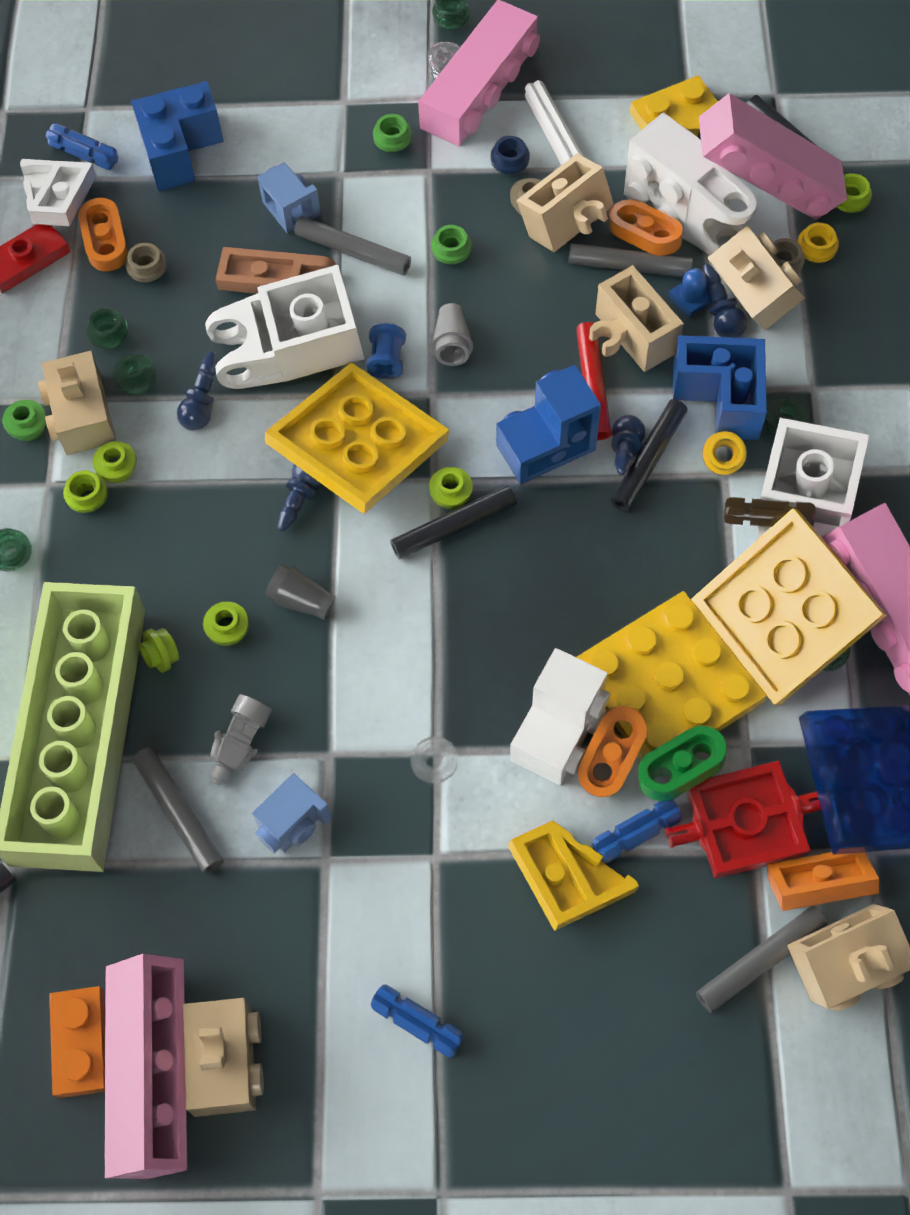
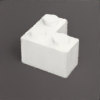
M555 648L533 687L532 707L510 745V761L558 785H561L567 772L575 775L586 752V749L581 747L588 733L594 735L603 715L607 712L605 707L611 694L605 690L607 672Z

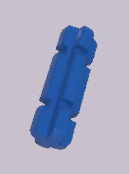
M58 123L52 124L50 129L46 131L45 137L48 139V144L59 150H64L65 147L66 153L90 163H95L96 161L95 165L106 170H111L114 164L118 162L117 150L105 143H100L99 145L100 141L77 131L69 130V128Z
M673 799L659 801L654 804L652 811L647 808L616 825L614 832L611 833V831L607 830L595 837L592 844L593 848L603 856L601 861L608 863L621 856L620 853L623 849L628 852L660 834L659 831L662 827L664 829L671 828L678 824L682 818L681 810Z
M383 984L374 994L370 1004L373 1011L386 1019L391 1016L394 1024L424 1043H434V1049L446 1057H452L458 1051L464 1039L462 1031L448 1022L446 1025L441 1024L440 1017L408 997L405 1000L401 999L400 992L387 984Z

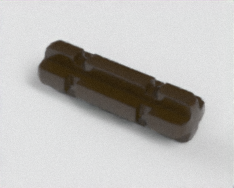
M729 497L725 502L724 520L725 523L733 525H743V521H750V526L773 527L794 508L799 510L813 527L816 510L815 505L811 502L796 501V506H789V501L752 498V503H745V498Z

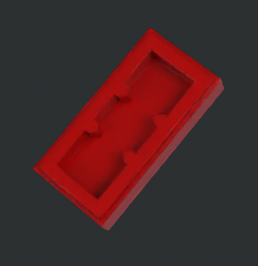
M35 224L0 246V291L2 294L70 253L67 242L52 225Z

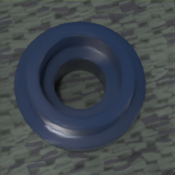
M502 137L491 150V164L497 171L504 174L519 173L529 164V149L523 140L518 137Z

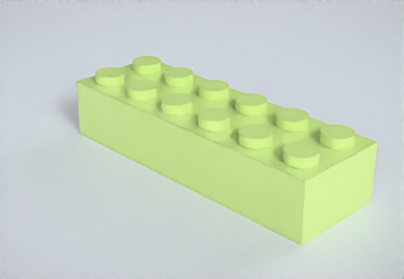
M44 582L0 808V858L9 867L104 872L139 655V644L141 643L146 612L135 587Z

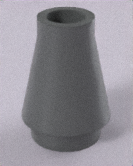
M282 564L274 573L265 594L266 597L274 600V606L316 616L322 620L326 619L336 599L335 595L328 593L294 565L288 568Z

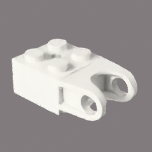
M665 113L660 114L630 139L624 195L628 199L641 201L670 217L676 218L683 227L682 238L702 251L712 255L721 247L717 243L719 237L726 235L735 236L743 229L741 224H745L746 221L755 215L757 201L754 193L730 171L703 157L701 139ZM730 199L743 201L747 205V209L742 212L730 210Z
M339 265L257 287L258 294L218 309L208 317L205 323L206 331L211 341L227 345L242 344L238 349L223 357L215 367L217 380L227 388L243 389L286 382L365 359ZM225 322L237 324L235 327L227 330L216 329L218 325ZM247 368L245 372L239 375L226 374L232 369Z
M780 418L760 499L789 501V506H796V501L813 503L816 510L813 528L821 537L844 525L851 519L869 435ZM757 526L756 541L771 527Z

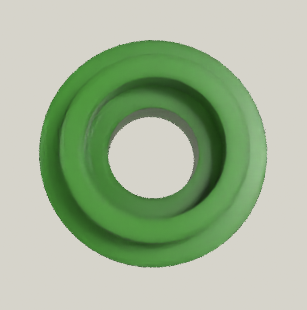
M398 114L382 116L373 129L374 143L378 148L387 152L403 150L410 144L412 139L410 125Z
M445 225L432 238V254L442 263H460L467 259L471 253V239L460 226Z
M20 400L11 404L5 410L2 421L5 430L10 436L21 441H31L43 433L46 425V413L39 403L33 400ZM25 416H29V417L26 418L25 420H20L21 418H23V417H25Z

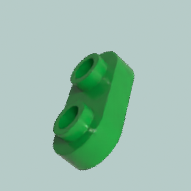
M695 726L646 754L638 767V782L642 792L653 800L669 801L718 773L726 761L727 745L724 737L714 728ZM698 752H704L710 757L705 760H699L694 755ZM658 776H667L670 781L660 784L654 779Z

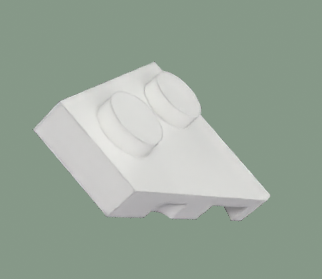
M22 159L20 166L24 175L23 184L27 196L26 203L32 224L70 226L96 178L93 163Z

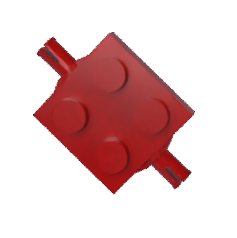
M775 761L710 777L686 791L693 811L692 822L665 828L666 838L669 839L668 844L670 848L698 841L699 845L706 852L714 879L765 867L769 863L807 856L811 850L803 830V815L829 809V799L825 798L827 794L824 789L797 796L786 782L780 762Z

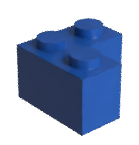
M207 81L132 100L131 104L158 191L196 181L188 151L224 142L217 109Z
M678 335L673 361V399L715 402V433L727 431L738 435L742 440H759L767 413L765 339Z
M576 365L563 370H553L544 375L541 380L536 381L535 406L524 411H513L496 423V446L520 485L596 451L601 404Z

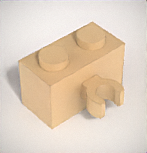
M578 153L516 200L529 237L553 252L565 245L579 232L590 234L592 232L590 224L597 219L604 222L608 220L606 211L614 205L603 167Z
M747 225L710 255L708 259L752 319L766 330L805 299L804 295L797 288L802 279L788 262H785L782 266L778 263L774 255L779 252V249L765 232L757 236Z
M632 265L598 285L596 316L600 321L591 326L589 339L594 341L602 336L610 338V340L603 343L602 354L604 357L615 354L621 344L640 368L646 372L675 355L678 335H682L684 323Z
M92 351L41 363L45 380L38 381V387L44 405H50L52 415L45 416L52 441L60 440L66 455L101 447L108 442L116 441L101 373Z
M872 904L787 945L810 1001L834 1011L843 1010L855 1005L860 1000V994L873 988L885 989L897 985L904 979L903 974L910 971V946L895 910Z
M245 998L183 1004L186 1110L194 1117L255 1111V1096H260L264 1093L261 1063L254 1064L253 1044L261 1043L259 1012H252L251 1006Z

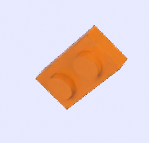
M862 847L767 864V879L782 911L879 894V877Z
M100 986L50 993L53 1096L58 1099L105 1092L106 1027L104 990Z

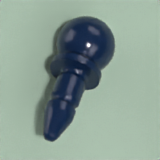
M705 264L703 272L707 276L708 293L712 303L715 304L709 309L710 314L715 316L713 322L715 332L720 337L738 338L746 330L747 318L744 312L736 307V298L727 299L728 295L724 285L721 284L720 275L710 264Z
M210 351L200 364V373L197 374L194 383L195 389L185 390L187 398L177 408V419L181 426L187 430L202 429L210 420L211 412L208 405L213 403L214 398L207 395V393L210 392L214 380L213 376L216 374L217 354L214 351Z
M624 415L618 418L612 426L611 447L616 453L614 464L619 475H624L632 465L633 456L640 451L646 435L644 423L633 415Z
M295 464L292 467L293 479H289L286 484L290 492L284 503L285 507H282L279 513L278 529L282 532L296 520L297 512L301 510L305 500L314 498L316 494L314 489L322 485Z

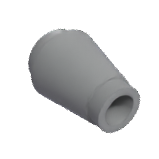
M455 303L445 304L439 309L431 346L437 360L447 366H458L465 363L473 350V342L463 308Z

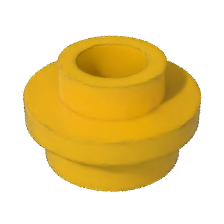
M825 223L809 225L800 233L797 241L802 248L805 259L817 263L832 259L839 247V240L835 230Z
M727 431L718 432L709 437L702 450V457L706 467L718 475H730L738 471L743 466L747 455L743 440L738 435ZM721 446L729 448L732 454L731 459L726 462L720 461L716 456L717 448Z

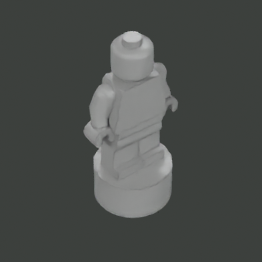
M238 695L231 710L234 716L226 734H221L220 730L214 733L215 740L210 755L220 764L214 766L210 775L214 779L213 783L221 785V783L226 784L232 774L230 769L242 771L252 756L257 754L258 750L252 749L249 745L259 727L264 728L272 712L270 707L251 697Z

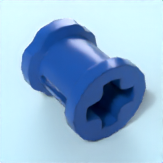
M382 323L374 325L369 331L372 351L366 363L367 372L379 379L397 378L403 373V362L400 360L401 347L406 342V332L395 324Z

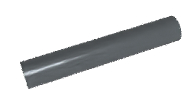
M304 216L299 217L295 225V235L397 274L405 276L410 268L411 256Z
M571 243L568 264L625 270L633 265L639 273L683 278L684 274L692 269L693 258L672 255L657 256L647 252Z
M146 747L138 751L132 758L133 763L204 875L214 872L224 863L220 853L153 748Z
M809 907L696 991V996L708 1012L712 1013L787 957L790 954L788 944L828 926L825 916L817 907Z

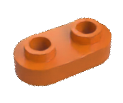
M94 198L85 202L78 212V219L90 264L100 271H113L122 267L126 263L129 251L116 204L107 198Z
M622 200L611 207L609 211V229L616 237L657 256L673 254L681 247L683 227L676 218L670 217L638 200Z
M618 705L612 707L603 715L578 767L579 782L591 795L608 797L618 792L623 786L647 735L645 717L638 709L629 705ZM620 720L630 722L633 728L632 733L627 737L619 736L614 729L616 722ZM598 763L608 764L611 767L612 775L607 779L598 778L594 773L595 765Z

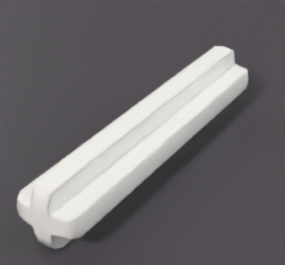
M539 80L534 83H528L525 87V98L560 164H564L577 153L583 156L545 84Z

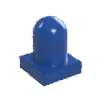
M693 268L688 270L683 276L682 283L669 291L668 297L689 318L712 304L708 293L709 289L707 288V276L701 269Z

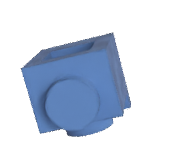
M285 162L278 166H273L265 173L257 176L263 204L287 234L295 230L299 217L304 216L313 220L321 216L316 187L313 184L308 186L305 178L300 173L295 175Z
M295 773L287 778L252 812L259 828L255 835L274 854L279 849L285 853L293 844L299 846L304 843L316 828L315 822L318 819L324 825L332 819L328 804Z

